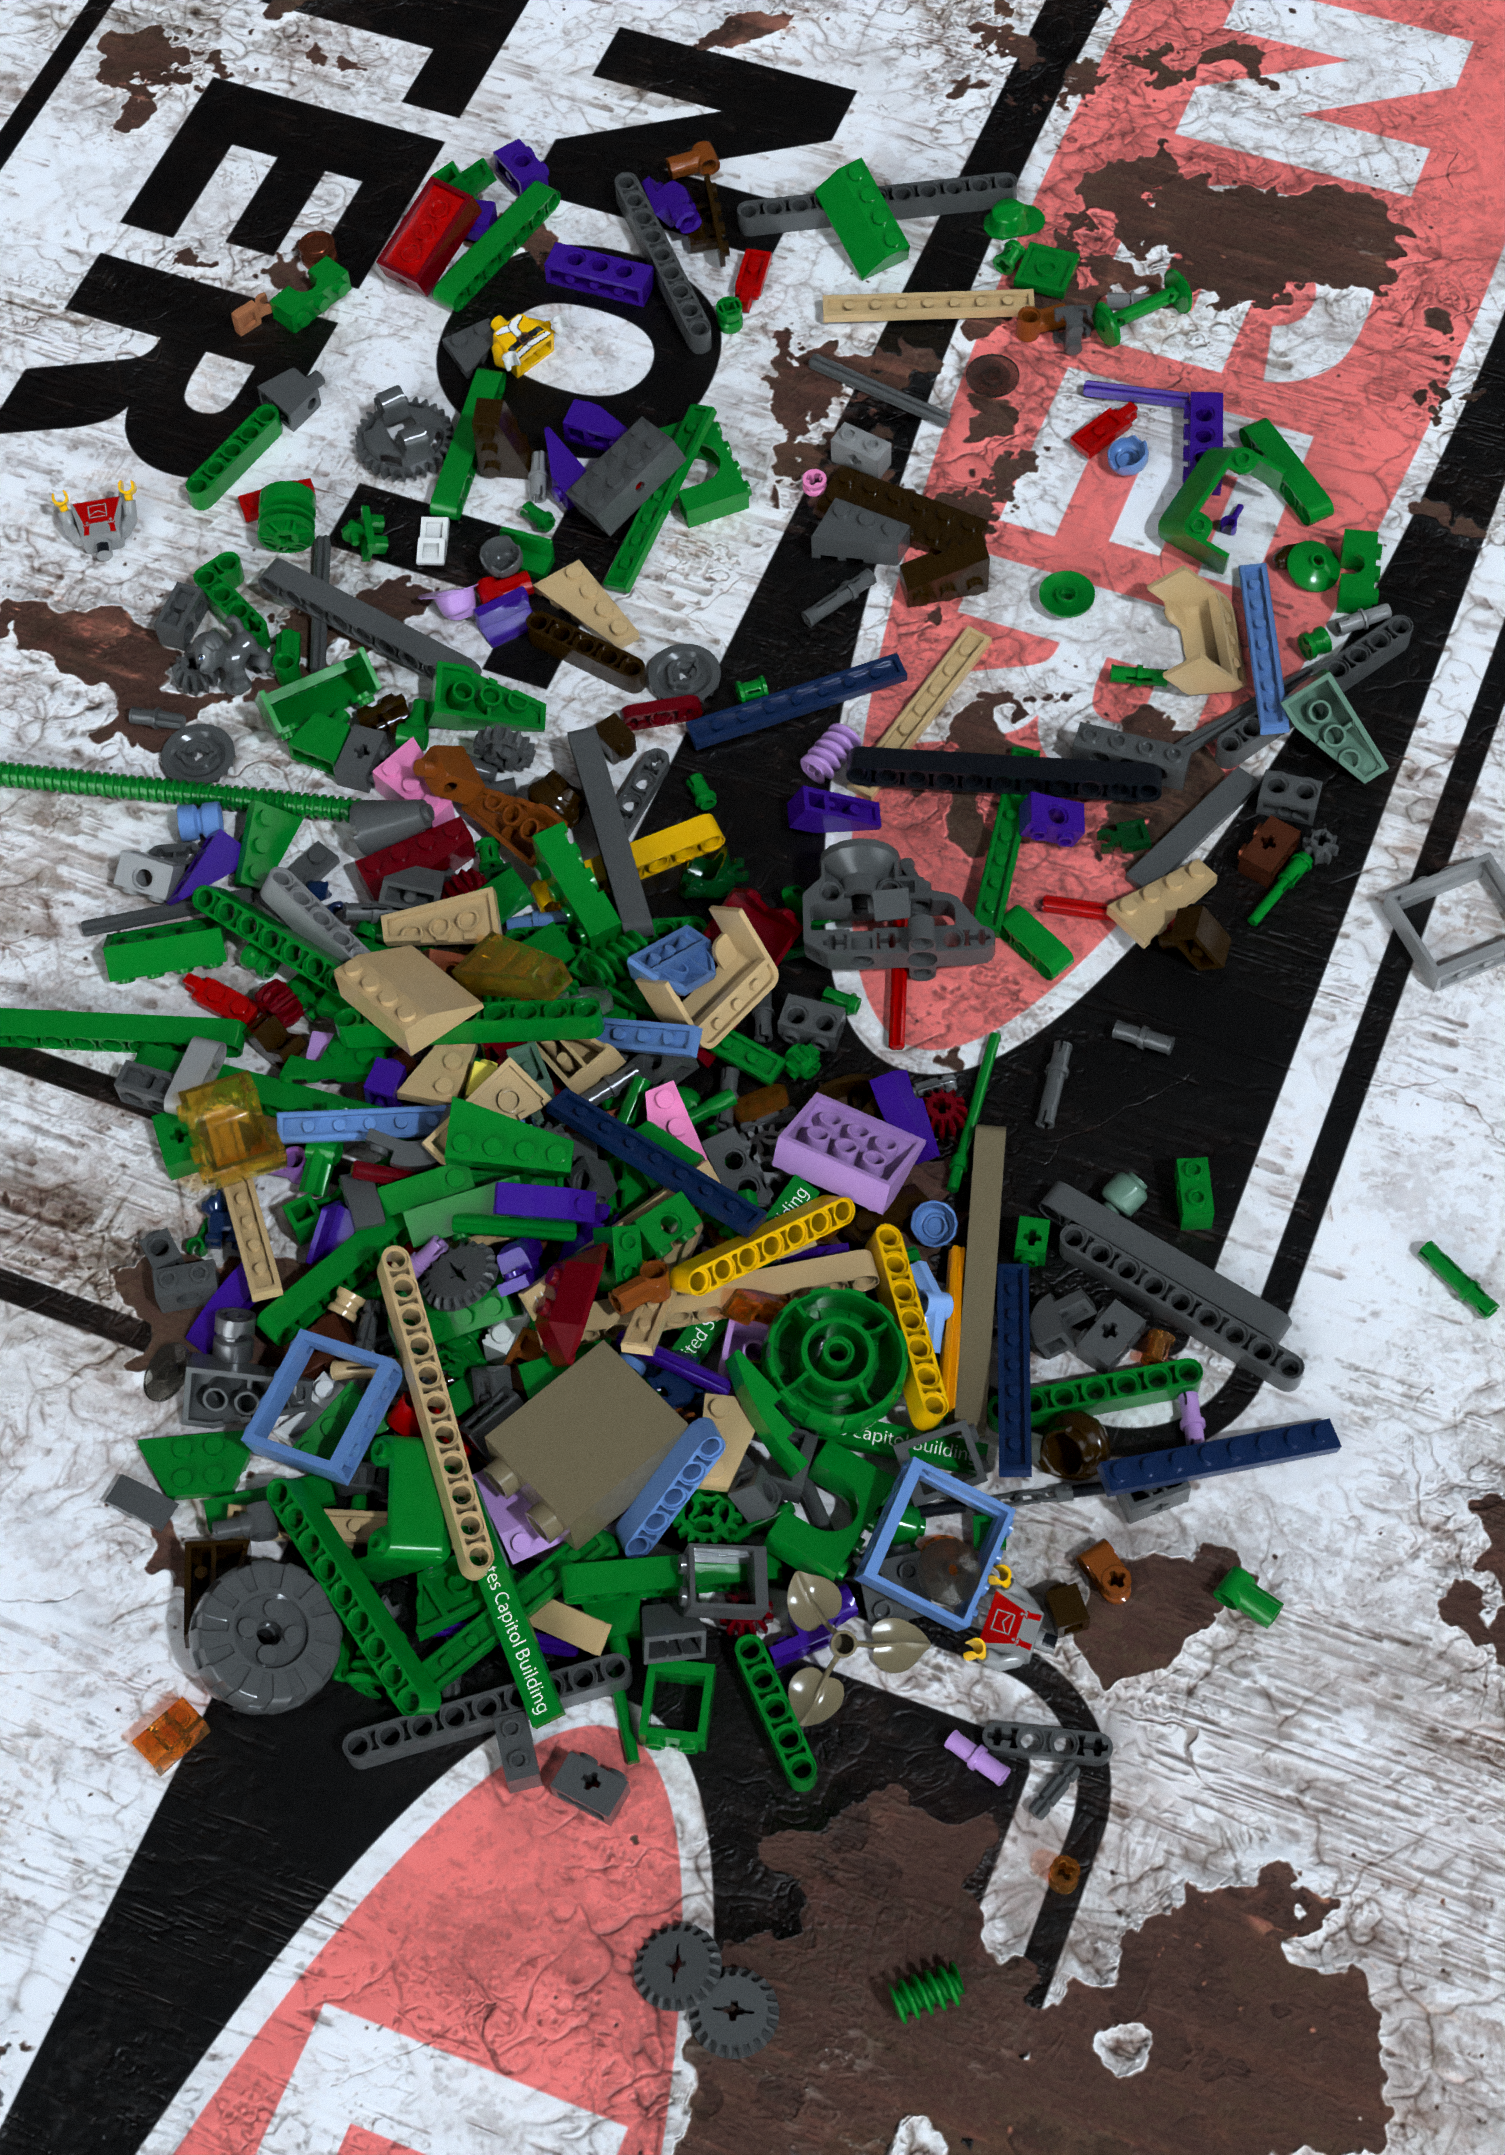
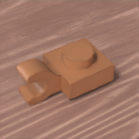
M265 292L258 294L255 302L250 300L231 313L234 329L241 337L262 324L261 318L272 313L270 301L266 303L268 300Z

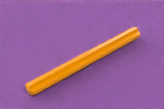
M958 1245L952 1246V1249L948 1251L945 1292L950 1293L952 1296L954 1308L951 1316L945 1320L939 1367L949 1402L948 1412H951L956 1407L967 1251L965 1247H959Z

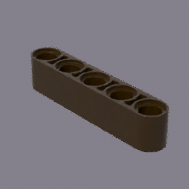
M534 611L527 616L528 640L534 647L628 693L635 694L645 689L647 685L645 664L640 658L544 611Z

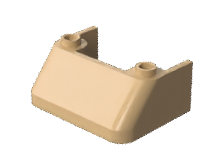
M1185 565L1147 585L1148 591L1164 601V615L1167 621L1180 628L1186 660L1163 672V678L1188 695L1236 692L1247 686V676L1234 609L1228 597Z
M714 905L709 908L710 913L722 931L712 945V956L718 965L715 969L716 976L713 980L691 992L683 1001L676 995L668 981H651L640 977L635 980L653 1012L663 1023L696 1025L703 1029L699 1048H714L778 982V969L742 908Z

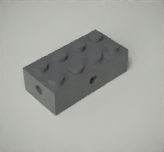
M641 417L565 494L582 515L607 535L611 536L687 459L672 438L644 417Z

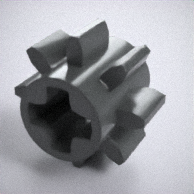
M1327 828L1316 831L1311 829L1310 838H1303L1302 847L1305 848L1304 852L1312 858L1314 865L1325 862L1330 864L1331 857L1337 856L1339 846L1335 845L1337 835L1332 836L1327 831Z

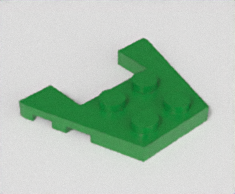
M326 990L317 1006V1011L320 1016L334 1019L335 1014L339 1010L353 1006ZM336 1030L320 1061L290 1055L279 1077L281 1083L285 1084L292 1083L296 1079H306L307 1083H318L320 1079H336L337 1082H366L376 1058L387 1059L393 1047L346 1048L340 1043Z

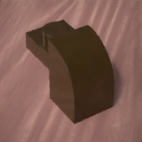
M263 1013L242 1032L259 1054L279 1070L283 1069L290 1055L299 1057L303 1051L302 1048L307 1044L300 1034L289 1033L275 1014Z

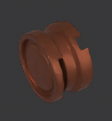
M312 231L300 239L298 247L303 265L307 269H310L326 255L335 262L337 261L338 255L333 236L328 232Z

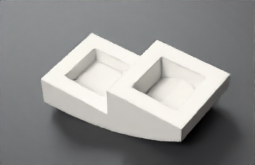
M421 517L420 537H418L417 565L444 566L449 538V517Z

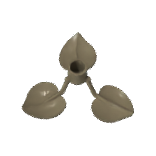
M802 1571L795 1572L790 1581L787 1605L791 1619L799 1628L808 1632L816 1630L823 1624L832 1634L829 1648L834 1655L824 1674L817 1668L807 1667L798 1671L789 1683L788 1699L800 1726H811L821 1723L839 1709L844 1698V1686L838 1679L829 1676L839 1659L848 1658L853 1655L857 1647L874 1648L873 1660L880 1669L888 1673H901L911 1668L931 1646L930 1640L919 1628L905 1620L893 1617L882 1619L874 1624L871 1631L874 1642L857 1641L856 1636L852 1632L847 1630L837 1631L828 1622L829 1619L838 1615L842 1606L841 1592L832 1581Z

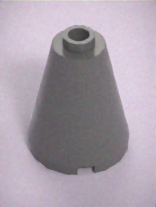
M423 799L360 800L354 802L350 809V825H356L358 835L353 837L359 850L365 856L406 840L430 828L435 818L433 807Z

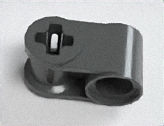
M361 1460L349 1485L346 1486L332 1481L333 1488L336 1493L345 1497H353L356 1494H360L374 1500L388 1499L389 1467L380 1468L374 1465L372 1460Z

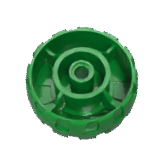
M828 1286L810 1290L808 1295L798 1299L795 1297L778 1312L769 1325L762 1343L760 1367L762 1375L782 1397L776 1405L789 1423L797 1428L801 1426L811 1430L814 1435L835 1438L837 1434L845 1433L851 1436L869 1429L877 1421L884 1418L893 1408L902 1393L908 1373V1347L903 1331L899 1330L894 1322V1315L881 1302L876 1303L866 1297V1293L847 1287L845 1290L831 1289ZM830 1356L838 1357L839 1361L833 1360Z

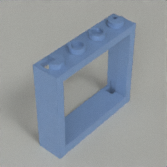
M300 1328L296 1337L291 1341L284 1360L276 1369L268 1390L261 1397L252 1420L246 1425L241 1441L255 1454L348 1486L404 1379L405 1372L395 1359ZM314 1350L376 1369L330 1461L267 1439Z
M916 1457L905 1460L853 1579L956 1632L970 1627L973 1618L978 1615L976 1606L980 1597H983L990 1587L987 1581L988 1575H990L992 1567L994 1568V1565H998L1002 1558L1003 1550L1000 1548L1004 1539L1008 1538L1014 1529L1012 1528L1014 1522L1012 1519L1016 1509ZM918 1480L993 1518L954 1613L877 1575Z

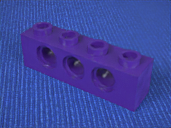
M555 242L544 264L547 283L641 307L645 306L655 285L653 266Z
M1191 392L1189 403H1184L1183 419H1188V424H1184L1183 440H1188V445L1183 447V462H1188V467H1183L1182 483H1185L1203 454L1209 448L1223 447V393ZM1223 478L1211 495L1220 496Z

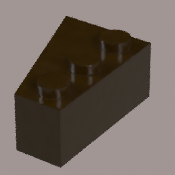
M477 398L472 428L480 476L528 480V473L531 471V455L536 450L531 449L527 443L528 437L525 433L520 432L517 427L518 421L502 399Z
M982 532L974 534V540L958 545L957 542L949 544V550L935 556L933 552H930L900 565V585L907 608L925 606L939 601H951L959 597L975 596L988 592L990 556Z
M251 1540L185 1542V1648H190L189 1624L200 1597L225 1572L234 1567L249 1563L252 1554Z

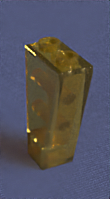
M493 931L451 971L457 982L471 994L554 1001L573 981L562 959Z

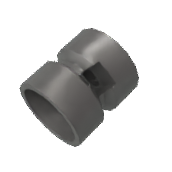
M225 1307L216 1311L214 1331L217 1334L213 1339L212 1356L215 1359L235 1364L245 1363L253 1359L254 1339L251 1336L255 1334L256 1314L253 1311L240 1307Z

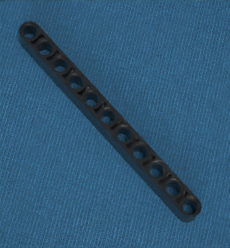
M859 746L849 751L846 777L849 782L866 786L1028 795L1033 791L1054 797L1147 803L1157 801L1162 795V770L1159 766L1150 763Z

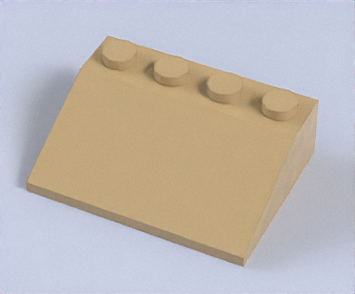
M412 945L359 954L333 970L340 996L410 1056H413L484 1008L482 1002Z

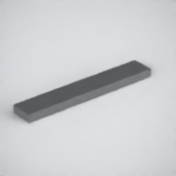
M1238 766L1125 874V880L1139 890L1173 872L1260 788V781Z

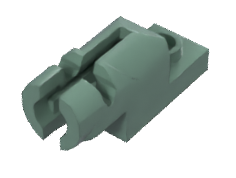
M535 1041L506 1050L508 1058L511 1057L552 1099L556 1097L552 1080ZM541 1109L529 1116L534 1127L535 1124H538L541 1128H545ZM552 1116L554 1127L560 1124L564 1128L565 1124Z

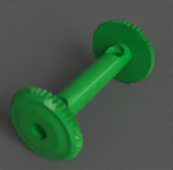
M1174 269L1167 270L1164 274L1165 289L1114 313L1106 303H1096L1093 308L1092 318L1099 337L1107 345L1116 347L1120 344L1121 340L1119 327L1171 303L1178 312L1182 314L1188 313L1193 304V297L1185 277Z

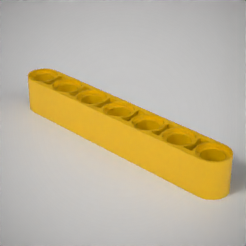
M702 814L630 843L640 880L685 863L689 859L692 860L695 857H700L719 849L724 844L725 837L713 815ZM601 855L585 860V869L590 867L598 882L599 890L597 892L602 890L605 894L611 892ZM538 879L530 886V891L541 913L561 910L562 906L560 903L552 901L547 890L548 885L545 881L540 882Z
M827 1194L817 1197L762 1224L749 1238L739 1235L677 1265L670 1273V1285L674 1291L695 1296L705 1295L849 1224L855 1216V1205L847 1197Z
M885 1223L877 1227L866 1243L865 1250H869L872 1253L880 1279L879 1284L875 1287L878 1301L894 1315V1322L898 1329L903 1331L907 1342L908 1373L903 1392L911 1421L917 1429L928 1432L936 1428L947 1414L949 1402L901 1232L895 1226Z

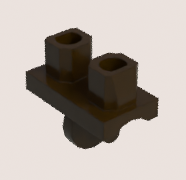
M391 693L384 696L381 703L376 706L365 705L357 709L358 714L356 717L360 726L384 732L388 731L390 735L396 734L398 724L405 723V720L409 718L410 712L402 693L397 696Z

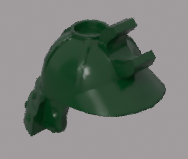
M724 846L714 859L709 860L702 857H695L692 861L689 859L680 880L679 897L685 899H699L700 897L719 899L729 895L736 882H745L749 879L748 870L743 872L736 870L744 867V858L738 857L731 862L728 848Z

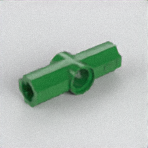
M322 1102L320 1110H343L349 1108ZM343 1142L306 1143L305 1158L307 1161L299 1191L326 1197L334 1166L339 1164L342 1157Z

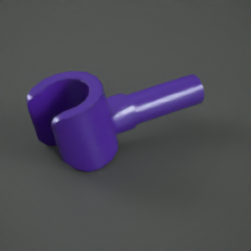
M1242 504L1237 505L1231 516L1228 515L1221 519V532L1225 526L1230 525L1232 526L1230 535L1236 534L1237 520L1244 508Z

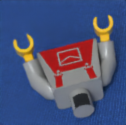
M122 480L118 482V489L124 494L125 500H123L122 496L71 504V509L69 510L67 507L69 497L66 491L63 490L65 500L60 503L55 500L52 493V501L60 509L58 515L65 534L75 544L84 545L86 553H96V557L99 560H110L113 557L112 550L123 548L125 546V539L130 536L137 524L136 500H133L132 496L136 493L137 486L132 480H130L131 488L128 491H124Z
M994 1565V1568L999 1571L1000 1578L995 1575H988L987 1581L991 1585H1001V1589H996L980 1638L975 1637L965 1641L966 1644L972 1646L974 1652L967 1651L963 1653L964 1659L971 1661L977 1658L981 1664L1000 1672L1018 1668L1022 1664H1030L1034 1649L1053 1655L1059 1635L1041 1630L1045 1613L1041 1611L1039 1604L1027 1590L1011 1577V1570L1008 1566Z

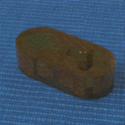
M773 1084L771 1087L766 1086L738 1098V1104L733 1106L736 1119L739 1122H750L783 1109L789 1104L786 1087L782 1084Z

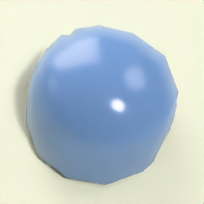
M1135 435L1116 440L1111 444L1107 452L1110 468L1122 476L1136 475L1148 463L1149 450L1147 442L1145 440L1141 441Z
M930 1200L921 1203L913 1211L910 1225L914 1236L921 1244L931 1248H938L947 1245L956 1236L958 1221L954 1210L948 1204Z

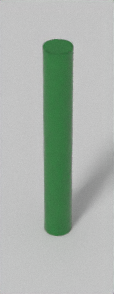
M613 1668L609 1672V1676L613 1678L622 1676L620 1668ZM625 1690L618 1691L613 1694V1700L627 1764L631 1765L639 1763L640 1757Z

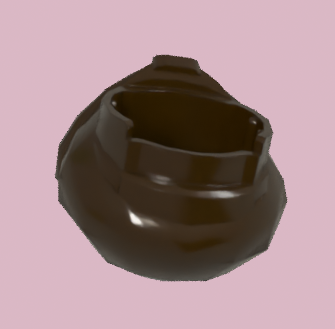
M554 769L544 778L533 781L527 788V800L549 806L568 822L567 828L572 829L578 825L587 810L582 789L570 785Z
M1067 1410L1052 1419L1045 1428L1041 1440L1040 1460L1038 1463L1046 1474L1051 1473L1056 1477L1066 1480L1087 1481L1098 1474L1096 1468L1100 1462L1109 1461L1110 1438L1101 1422L1081 1410Z

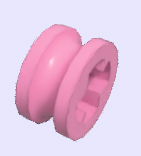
M810 469L803 474L802 487L805 494L812 497L822 495L827 488L825 473L818 469Z

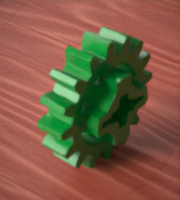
M696 1489L673 1520V1527L679 1528L677 1532L680 1539L688 1536V1544L695 1542L700 1544H718L720 1540L729 1544L730 1538L728 1534L737 1535L739 1531L736 1524L742 1523L743 1519L742 1514L738 1513V1508L728 1497V1493ZM691 1505L693 1512L688 1515L686 1520L685 1514L687 1508ZM728 1509L729 1516L726 1523L724 1524L722 1522L721 1517L726 1514V1510Z

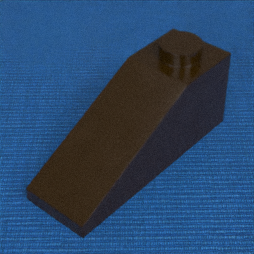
M915 1183L903 1188L898 1192L895 1200L883 1215L870 1211L866 1207L857 1212L853 1220L843 1226L844 1240L855 1251L865 1249L866 1243L881 1224H891L902 1232L910 1226L913 1211L921 1203L930 1201V1199Z

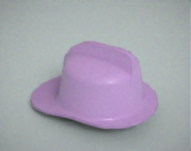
M479 584L467 588L434 591L418 596V599H434L445 617L451 620H461L474 615V609L476 608L474 587Z

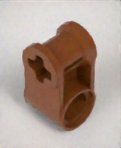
M1101 1539L1076 1555L1080 1568L1094 1583L1107 1602L1120 1605L1129 1599L1131 1595V1574L1106 1539Z

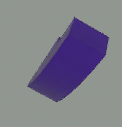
M907 1070L891 1071L870 1080L875 1099L886 1123L926 1140V1144L914 1166L941 1156L923 1098H915Z
M242 1262L218 1288L185 1337L186 1341L203 1354L212 1355L213 1339L217 1334L214 1331L217 1310L225 1307H240L250 1310L256 1303L252 1302Z

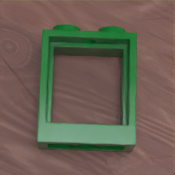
M690 1661L648 1664L638 1732L640 1744H644L646 1748L656 1751L670 1747L678 1748V1751L684 1754H697L698 1751L706 1752L717 1676L715 1664ZM656 1681L704 1686L698 1732L650 1727Z

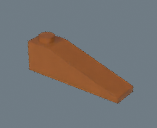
M486 787L481 790L470 805L463 804L461 807L464 812L532 869L537 865L532 836L564 821L566 826L568 825L565 819L547 805L506 795L503 792Z

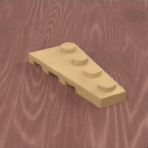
M579 559L533 584L536 594L540 597L543 595L549 599L551 605L558 610H564L577 624L581 623L590 629V633L595 637L620 649L640 639L638 630Z
M1198 858L1107 906L1106 914L1136 943L1145 949L1156 934L1160 935L1167 929V924L1176 917L1177 909L1196 903L1216 884L1218 875Z
M493 886L381 916L383 939L388 947L504 943L497 894Z
M509 1057L465 1101L521 1121L547 1106V1103L552 1098ZM450 1116L421 1144L442 1166L447 1165L444 1156Z

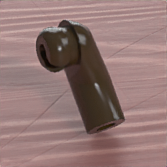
M1298 543L1284 545L1273 555L1276 570L1287 569L1288 555Z

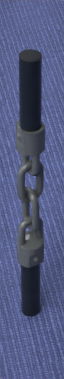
M1102 1482L1078 1485L1067 1483L1055 1485V1487L999 1494L991 1497L1001 1501L1000 1499L1014 1497V1502L1004 1504L1016 1507L1041 1502L1073 1501L1074 1498L1106 1494ZM1054 1492L1055 1497L1045 1498V1493ZM1036 1495L1037 1498L1023 1500V1496ZM960 1501L917 1506L920 1509L921 1517L924 1518L966 1513V1515L981 1513Z

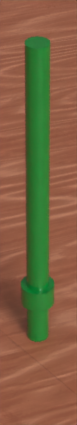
M996 1032L989 1034L957 1152L952 1155L949 1165L951 1173L946 1189L952 1193L958 1192L963 1173L967 1172L970 1159L968 1154L1001 1039V1035Z

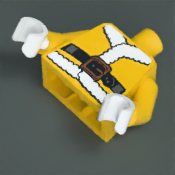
M523 314L516 315L510 321H507L501 315L496 316L490 324V327L495 331L491 348L495 365L500 368H506L507 372L511 371L518 379L554 351V333L559 336L563 333L562 328L569 326L564 314H557L550 321L528 318Z

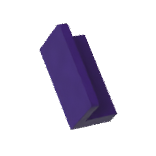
M523 586L474 609L476 626L491 648H495L526 633V618L533 612L530 608L528 593Z
M337 1200L322 1208L306 1263L313 1265L324 1260L357 1232H354L349 1208L345 1202Z

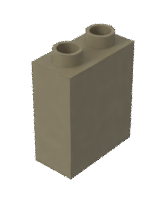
M603 1339L484 1437L492 1462L483 1468V1473L495 1490L505 1499H509L518 1491L532 1505L525 1512V1517L544 1541L550 1544L558 1536H561L575 1551H578L631 1506L689 1424Z

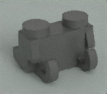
M1070 305L1054 309V320L1060 322L1061 318H1063L1066 327L1063 332L1055 331L1052 334V340L1054 343H1061L1065 353L1067 352L1068 355H1077L1082 351L1081 340L1084 331L1085 337L1088 338L1091 335V327L1083 323L1082 320L1083 313H1086L1088 320L1092 318L1093 310L1088 305Z

